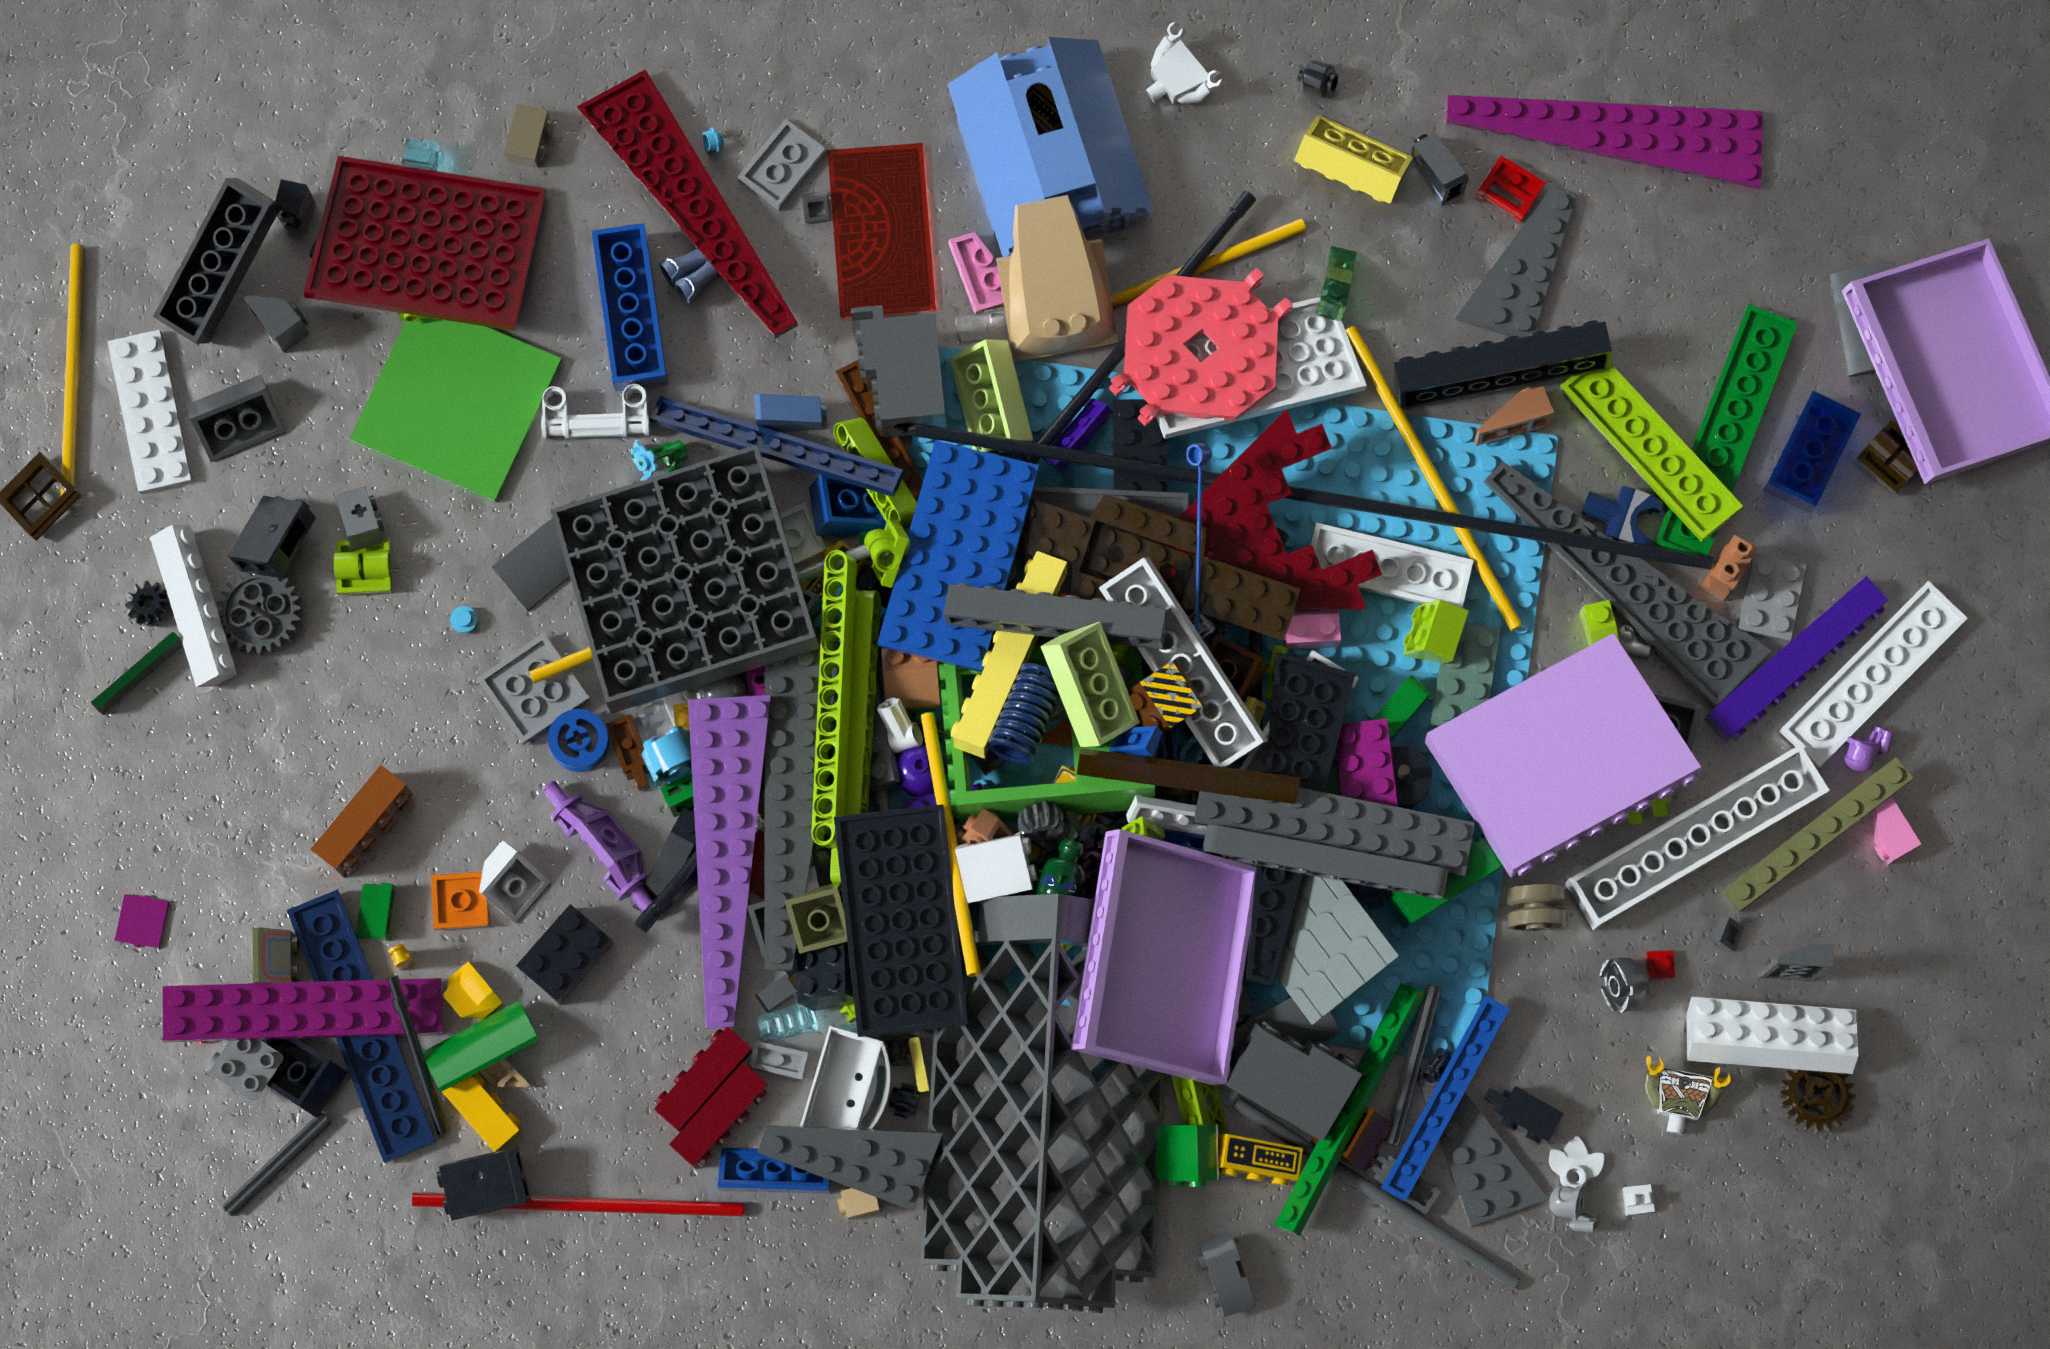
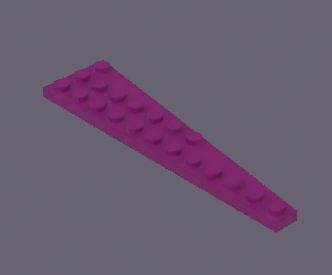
M1448 95L1446 123L1480 131L1486 130L1500 135H1513L1528 141L1532 139L1545 142V144L1551 146L1569 147L1570 150L1636 164L1642 163L1655 168H1669L1679 173L1686 174L1688 172L1702 175L1703 178L1721 179L1727 181V183L1759 190L1761 188L1763 111Z

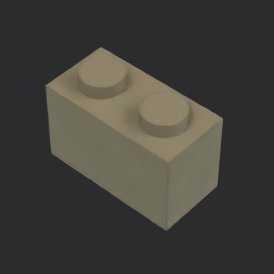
M516 105L504 151L508 162L538 168L539 161L544 160L546 154L545 137L546 135L550 136L553 127V120H550L547 110Z

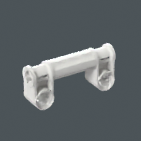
M630 384L624 389L622 395L623 413L569 415V401L563 389L556 386L549 387L545 390L542 397V438L548 439L549 436H565V438L626 437L628 434L638 433L650 436V414L647 393L639 384ZM633 393H640L642 400L639 403L633 404L629 402V397ZM556 395L562 397V402L558 406L549 405L551 397Z

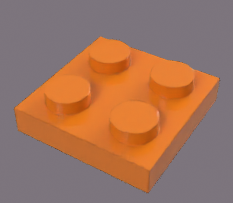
M483 872L431 875L433 929L435 931L489 927L488 899L479 892Z

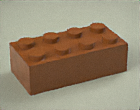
M380 765L313 845L311 850L319 859L343 878L347 873L351 875L360 864L358 860L364 853L368 854L374 849L377 844L376 838L381 832L386 833L395 822L393 818L396 814L408 808L412 802L411 796L413 793L404 782Z

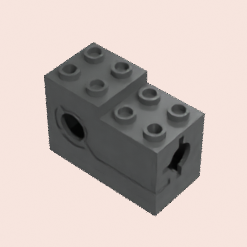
M935 313L860 320L861 330H856L861 380H866L867 389H872L876 429H882L883 438L914 435L916 423L946 428Z
M1254 1021L1238 1047L1236 1056L1230 1061L1231 1071L1226 1085L1323 1141L1362 1075L1356 1069L1358 1064L1341 1052L1337 1056L1334 1055V1050L1318 1039H1315L1314 1043L1306 1039L1302 1045L1300 1041L1288 1034L1285 1038L1281 1037V1032L1265 1021L1259 1024Z

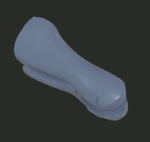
M698 249L683 256L666 258L659 262V267L664 277L672 287H676L678 295L687 304L695 299L701 290L719 274Z

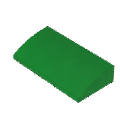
M519 1000L426 1049L422 1053L439 1091L442 1092L539 1039L527 1012Z

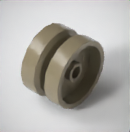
M1533 884L1516 886L1506 890L1507 905L1519 908L1508 913V929L1516 931H1545L1560 929L1569 925L1568 911L1561 907H1556L1567 901L1566 886Z

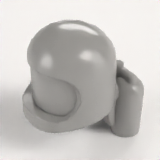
M1578 1185L1576 1189L1558 1186L1551 1192L1549 1206L1553 1214L1558 1217L1571 1218L1569 1227L1574 1231L1595 1232V1229L1599 1226V1217L1593 1216L1592 1213L1584 1210V1186Z

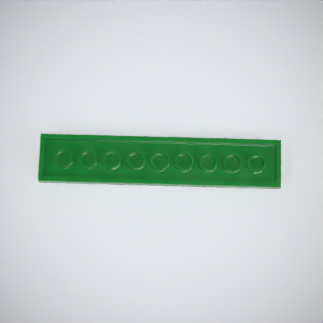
M1748 304L1691 448L1696 456L1731 493L1734 490L1798 325L1795 321ZM1668 507L1654 545L1664 549L1708 556L1717 531L1701 542Z

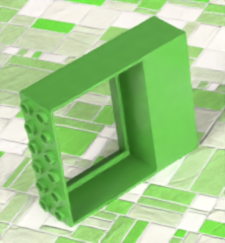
M1042 645L1035 646L1028 663L1049 668L1041 649ZM1130 646L1124 652V661L1118 664V667L1126 668L1133 673L1131 681L1126 686L1127 691L1143 680L1140 651L1137 647ZM946 663L939 664L952 815L958 816V826L963 825L972 814L977 816L982 809L994 812L1002 822L1018 820V812L1024 810L1025 806L1034 805V802L1037 804L1046 801L1047 804L1052 802L1056 806L1061 807L1063 814L1073 810L1075 815L1127 811L1136 795L1155 798V785L1076 775L1075 782L972 791L969 753L954 748V739L951 736V731L955 722H960L964 714L961 713L964 704L962 678L976 677L977 674L981 675L982 672ZM1070 722L1075 774L1077 773L1080 748L1109 752L1115 737L1100 746L1080 747ZM1140 722L1139 724L1133 727H1143V725Z

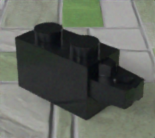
M1517 1086L1511 1092L1504 1090L1503 1094L1489 1088L1483 1098L1495 1106L1493 1112L1498 1114L1497 1118L1502 1120L1501 1125L1514 1132L1516 1129H1519L1526 1133L1525 1138L1536 1145H1540V1143L1546 1144L1550 1140L1564 1114Z

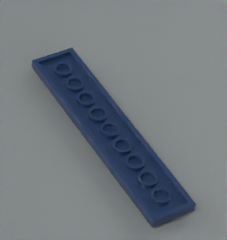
M338 889L287 910L314 982L373 980ZM396 1036L336 1037L383 1162L386 1164L437 1143Z

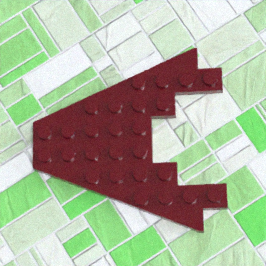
M1286 410L1202 493L1201 526L1210 528L1208 557L1301 588L1296 608L1366 609L1367 607L1358 584L1383 575L1373 549L1325 569L1321 568L1313 545L1289 554L1285 551L1267 506L1271 502L1292 494L1282 469L1332 449L1323 424L1297 433L1289 412ZM1198 498L1178 518L1197 524ZM1157 540L1154 541V543H1157V544H1160V545H1163V546H1166V547H1169V548H1172V549H1175V550H1178V551H1181V552H1184V553H1187V554H1190V555H1193V556L1196 555L1195 553H1192V552L1183 550V549H1181V548H1178V547H1175V546H1172V545H1169V544H1166V543H1163V542H1160V541H1157ZM1166 563L1161 567L1160 574L1164 579H1171L1175 575V568L1173 565Z

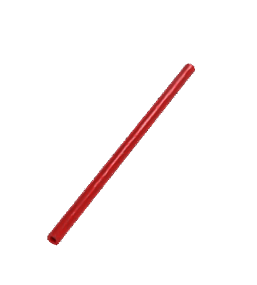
M413 1193L412 1206L444 1207L443 1199L446 1198L445 1193ZM530 1196L531 1200L525 1204L504 1208L514 1210L744 1216V1203Z

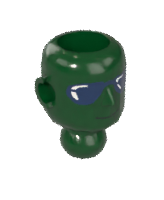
M1064 839L1059 844V858L1049 859L1045 863L1043 870L1039 869L1038 880L1035 884L1038 886L1036 893L1037 895L1064 894L1084 898L1088 882H1085L1086 871L1078 864L1085 851L1084 845L1074 840Z

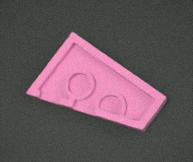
M975 232L949 239L948 244L974 314L1004 306L997 263L993 259L994 256Z

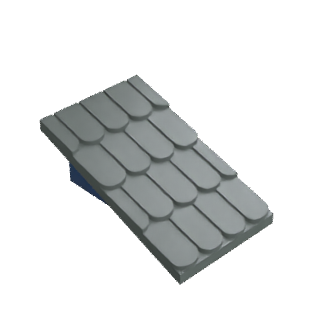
M1303 874L1276 977L1313 1025L1381 973L1382 969L1399 957V954L1345 882Z

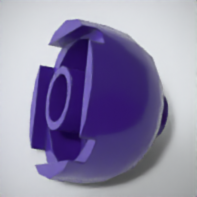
M922 743L919 747L900 752L896 758L900 782L897 785L911 797L934 793L926 744ZM942 755L945 776L947 778L948 768L945 757Z

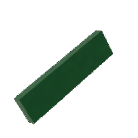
M171 632L91 701V704L102 715L105 714L183 646L182 640L175 632Z

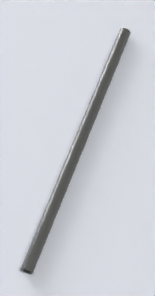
M1239 1098L1233 1108L1234 1110L1288 1145L1303 1148L1302 1154L1308 1158L1310 1157L1315 1148L1314 1144L1243 1098ZM1339 1161L1333 1174L1514 1290L1520 1280L1519 1277L1388 1192L1380 1189V1187Z

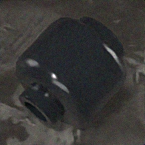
M1312 60L1305 67H1301L1298 73V82H1301V89L1306 94L1325 98L1329 94H1333L1337 88L1339 76L1335 72V68L1330 64Z

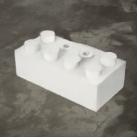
M829 1026L800 1124L801 1127L874 1128L885 1109L891 1084V1067L884 1041L869 1036L858 1037V1034L855 1032ZM882 1065L885 1067L883 1097L874 1118L865 1127L861 1124V1121L867 1114L874 1099L877 1087V1067ZM857 1073H861L863 1075V1079L861 1081H857L855 1079V1075ZM852 1099L855 1101L854 1107L847 1105L848 1100Z

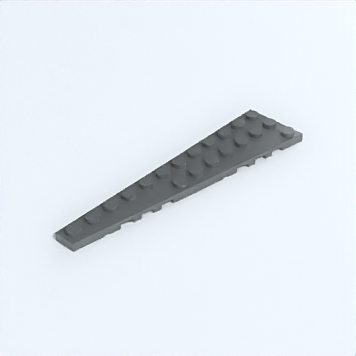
M1502 462L1484 480V483L1528 526L1614 540L1597 530L1596 526L1589 521L1586 522L1577 516L1572 509L1566 505L1563 506L1553 499L1552 495L1542 488L1535 486L1532 481L1505 462ZM1545 542L1604 601L1610 600L1611 607L1714 708L1772 651L1745 631L1742 632L1732 625L1731 621L1724 616H1719L1708 608L1707 604L1692 597L1684 588L1670 581L1667 576L1641 558Z
M833 645V650L839 649L840 645ZM820 648L765 665V695H771L765 741V971H792L797 943L785 900L806 892L814 843L811 830ZM839 666L832 670V678L839 674ZM837 693L831 697V705L837 702ZM834 721L829 726L830 732L833 731Z

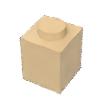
M853 1188L842 1190V1198L837 1199L840 1214H846L848 1220L880 1212L877 1197Z

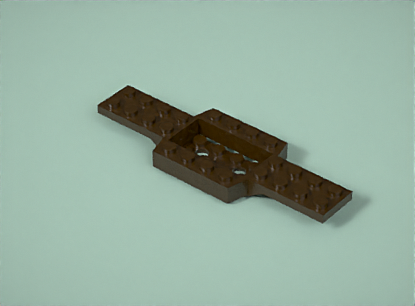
M1108 494L1103 495L1090 517L1031 498L1017 551L1035 556L1038 551L1066 561L1067 568L1073 569L1071 595L1084 600H1092L1093 598L1106 600L1099 587L1109 580L1086 572L1093 570L1114 578L1142 558L1149 557L1159 573L1161 567L1166 563L1174 566L1175 575L1173 578L1168 580L1163 578L1175 598L1180 601V606L1186 614L1189 609L1195 611L1197 524ZM1104 523L1181 548L1196 555L1193 556L1105 526ZM1201 526L1199 612L1285 641L1302 589L1208 557L1210 528ZM1115 546L1121 547L1124 551V558L1120 562L1112 561L1109 556L1110 550Z

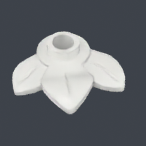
M1578 1136L1566 1144L1563 1152L1551 1149L1549 1153V1165L1560 1176V1182L1566 1188L1576 1189L1578 1185L1585 1187L1588 1179L1599 1175L1604 1164V1154L1592 1153L1588 1155L1585 1144ZM1570 1173L1577 1174L1578 1181L1576 1183L1570 1182L1568 1178Z

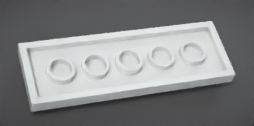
M159 329L107 341L138 492L144 494L192 483L162 332Z
M1316 523L1311 545H1313L1322 569L1373 549L1383 575L1358 584L1359 589L1420 604L1441 599L1463 608L1473 565L1472 559Z

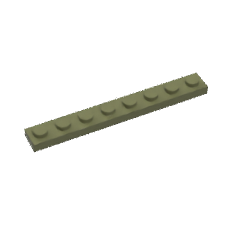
M1895 757L1724 888L1723 892L1739 912L1743 911L1913 780V777Z

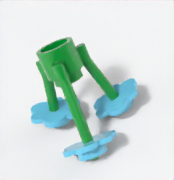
M635 440L633 443L634 448H631V458L637 465L638 470L644 473L641 481L649 479L653 475V471L657 470L656 460L662 459L666 465H671L665 472L668 473L683 468L682 461L689 457L688 450L681 440L671 444L667 442L650 449L642 447L639 440Z

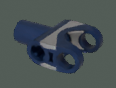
M1621 486L1616 500L1589 491L1581 513L1607 522L1608 524L1604 535L1607 537L1610 536L1616 541L1654 547L1655 542L1645 537V534L1637 528L1636 518L1642 514L1655 513L1664 515L1667 505L1646 492Z

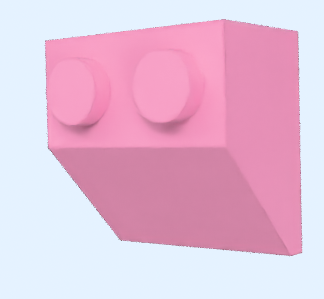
M1295 608L1284 641L1285 647L1290 648V650L1339 647L1341 635L1338 609Z

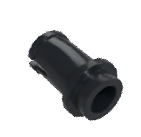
M1437 1048L1429 1062L1422 1065L1420 1075L1426 1082L1434 1083V1081H1438L1441 1078L1440 1073L1452 1057L1447 1050L1442 1056L1441 1054L1444 1049Z

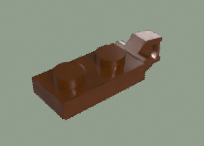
M630 714L606 723L623 773L627 776L628 781L635 779L640 792L650 788L645 775L650 772L642 758L644 747L632 715Z

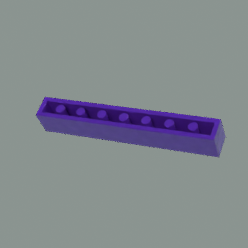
M1866 576L1709 712L1704 720L1725 743L1731 738L1734 741L1738 740L1747 732L1744 727L1750 721L1756 724L1767 714L1764 710L1771 703L1777 706L1787 697L1784 692L1792 686L1796 689L1807 679L1804 676L1805 673L1810 669L1816 672L1827 662L1824 657L1828 653L1832 652L1835 655L1846 645L1843 641L1850 634L1856 637L1866 628L1863 623L1870 617L1873 620L1878 618L1886 610L1883 605L1888 599Z

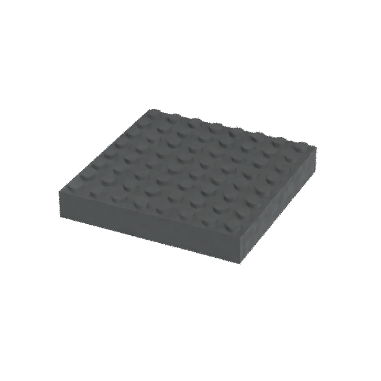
M758 445L551 509L604 699L612 714L820 648Z

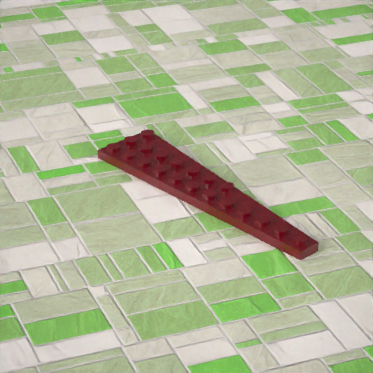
M646 69L578 105L577 109L772 336L777 338L797 327V320Z

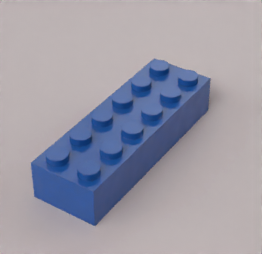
M640 223L592 230L611 375L615 391H622L630 384H639L642 387L668 384L645 224Z

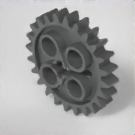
M245 572V579L236 575L237 584L234 585L228 582L227 585L231 590L229 592L221 591V594L226 598L225 601L217 602L219 606L223 607V610L218 611L220 618H223L221 624L223 628H226L224 630L226 638L230 637L228 643L232 646L237 644L239 651L243 652L246 649L250 655H253L256 650L259 655L264 656L265 648L274 654L275 645L284 649L283 640L286 639L292 642L293 639L289 635L290 632L298 633L299 630L294 625L295 623L303 622L297 616V613L303 612L304 609L296 605L303 599L300 596H294L298 588L295 586L289 587L292 581L288 578L283 579V575L281 578L258 574L253 576L252 573ZM259 588V596L251 600V592ZM282 600L281 609L274 612V603ZM240 601H245L260 610H264L268 614L279 618L280 622L275 623L260 614H256L252 610L241 606ZM246 612V620L243 623L238 624V616L241 613ZM269 624V632L261 635L260 630L262 626Z

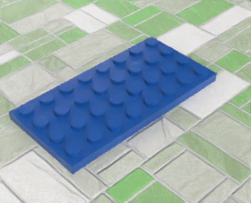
M935 440L908 533L910 540L909 551L907 555H903L899 566L900 572L895 579L878 639V647L983 672V660L990 649L994 631L946 625L943 614L949 584L967 583L972 587L984 588L985 586H993L999 590L1006 591L1040 470L1039 465Z

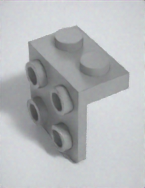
M261 1040L223 1041L226 1047L221 1054L218 1052L214 1054L207 1065L211 1068L208 1073L249 1100H257L282 1063L283 1055Z

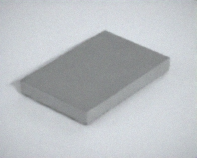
M786 118L739 174L737 179L779 211L825 156L828 148Z

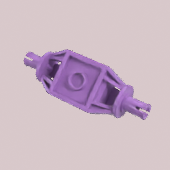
M556 780L548 783L542 789V792L556 807V810L551 815V819L559 823L568 837L579 833L582 841L591 847L596 853L597 859L609 869L603 880L617 893L616 898L622 901L630 897L643 912L654 900L642 887L648 876L643 872L641 849L607 809L583 802V797L580 794L569 798L557 784ZM630 867L633 879L632 881L630 880L626 868Z

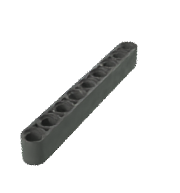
M1218 825L1206 826L1202 852L1237 862L1434 899H1444L1449 874L1447 869Z

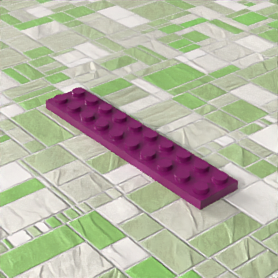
M441 978L399 979L403 994L407 995L410 1003L408 1009L416 1034H442ZM387 980L163 986V1042L405 1035L398 1011H394L391 1002L393 996Z

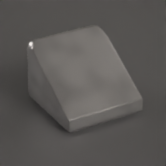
M828 191L801 194L805 224L831 220Z

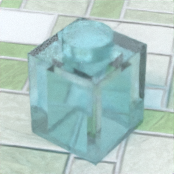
M406 138L401 163L407 167L437 171L438 167H442L444 153L441 152L437 142Z

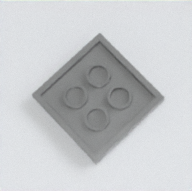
M544 633L477 678L523 745L551 727L559 715L566 711L577 709L590 700L570 670L538 683H533L529 671L561 659V656Z

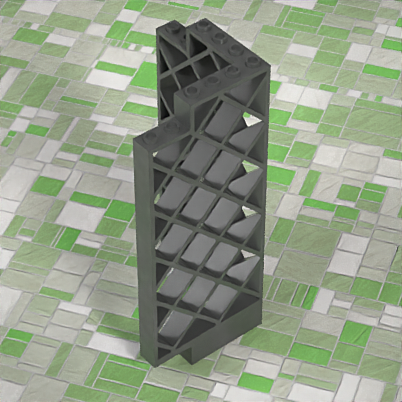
M1064 894L994 897L980 900L978 931L973 932L981 974L976 976L977 981L965 996L969 1025L934 1029L928 1132H943L925 1178L920 1264L931 1265L932 1271H947L948 1266H950V1271H957L956 1299L968 1300L967 1305L984 1306V1301H987V1306L1004 1307V1302H1007V1307L1023 1308L1024 1302H1027V1308H1043L1044 1303H1046V1309L1063 1310L1064 1305H1067L1066 1311L1083 1312V1307H1086V1312L1103 1313V1308H1115L1116 1281H1124V1276H1127V1282L1143 1283L1144 1277L1155 1278L1160 1181H1157L1156 1125H1163L1166 1073L1142 1068L1140 1073L1136 1075L1130 1064L1101 1057L1089 1069L1080 1053L1071 1050L1075 1023L1066 1031L1056 1014L1057 1008L1066 998L1074 1012L1077 1013L1095 902L1093 899ZM958 932V934H959V943H960V952H961V961H962V970H963V973H964V971L966 970V966H965V961H964V955H963V949H962V944H961L960 933ZM1051 943L1039 960H1037L1029 948V944ZM1060 943L1081 946L1082 951L1070 962ZM1002 945L991 962H989L981 950V946ZM1017 963L1026 978L1015 993L1011 995L1003 981ZM1039 997L1048 1012L1034 1030L1025 1014ZM991 999L1000 1013L989 1028L985 1030L977 1016ZM1013 1032L1022 1047L1011 1062L1007 1064L999 1049ZM965 1034L974 1048L960 1065L956 1059L957 1043ZM1035 1066L1044 1082L1030 1099L1021 1083ZM987 1068L995 1083L982 1099L973 1084L984 1069ZM1062 1068L1074 1086L1073 1090L1063 1101L1052 1084V1079ZM1110 1075H1112L1122 1092V1095L1112 1107L1100 1089ZM961 1102L969 1118L956 1134L952 1127L953 1111ZM1009 1102L1018 1117L1004 1134L995 1118L1006 1103ZM1084 1106L1087 1107L1097 1124L1086 1138H1084L1074 1121V1118ZM1132 1112H1134L1139 1121V1138L1134 1144L1122 1126ZM1031 1136L1040 1152L1030 1166L1026 1168L1017 1153ZM983 1137L991 1152L978 1168L969 1152L978 1140ZM1058 1138L1061 1139L1071 1156L1059 1171L1048 1154L1049 1148ZM1107 1143L1118 1160V1164L1108 1176L1096 1158ZM956 1171L965 1187L954 1202H952L948 1196L949 1179ZM1005 1171L1014 1187L1000 1203L991 1187L1002 1172ZM1081 1175L1093 1193L1082 1208L1070 1191V1188ZM1129 1181L1136 1190L1135 1206L1130 1213L1118 1195ZM978 1205L987 1222L974 1238L965 1221ZM1025 1206H1027L1036 1223L1023 1239L1013 1222ZM1056 1207L1066 1224V1228L1054 1241L1044 1225V1220ZM1103 1213H1105L1115 1230L1104 1245L1093 1229V1225ZM951 1240L961 1254L959 1259H944L945 1248ZM1000 1240L1010 1257L998 1273H996L987 1256ZM1077 1245L1089 1262L1078 1278H1076L1066 1261ZM1125 1250H1127L1132 1258V1270L1117 1269L1115 1263ZM1022 1276L1032 1291V1296L1009 1295V1292ZM1051 1277L1063 1298L1040 1296V1291Z

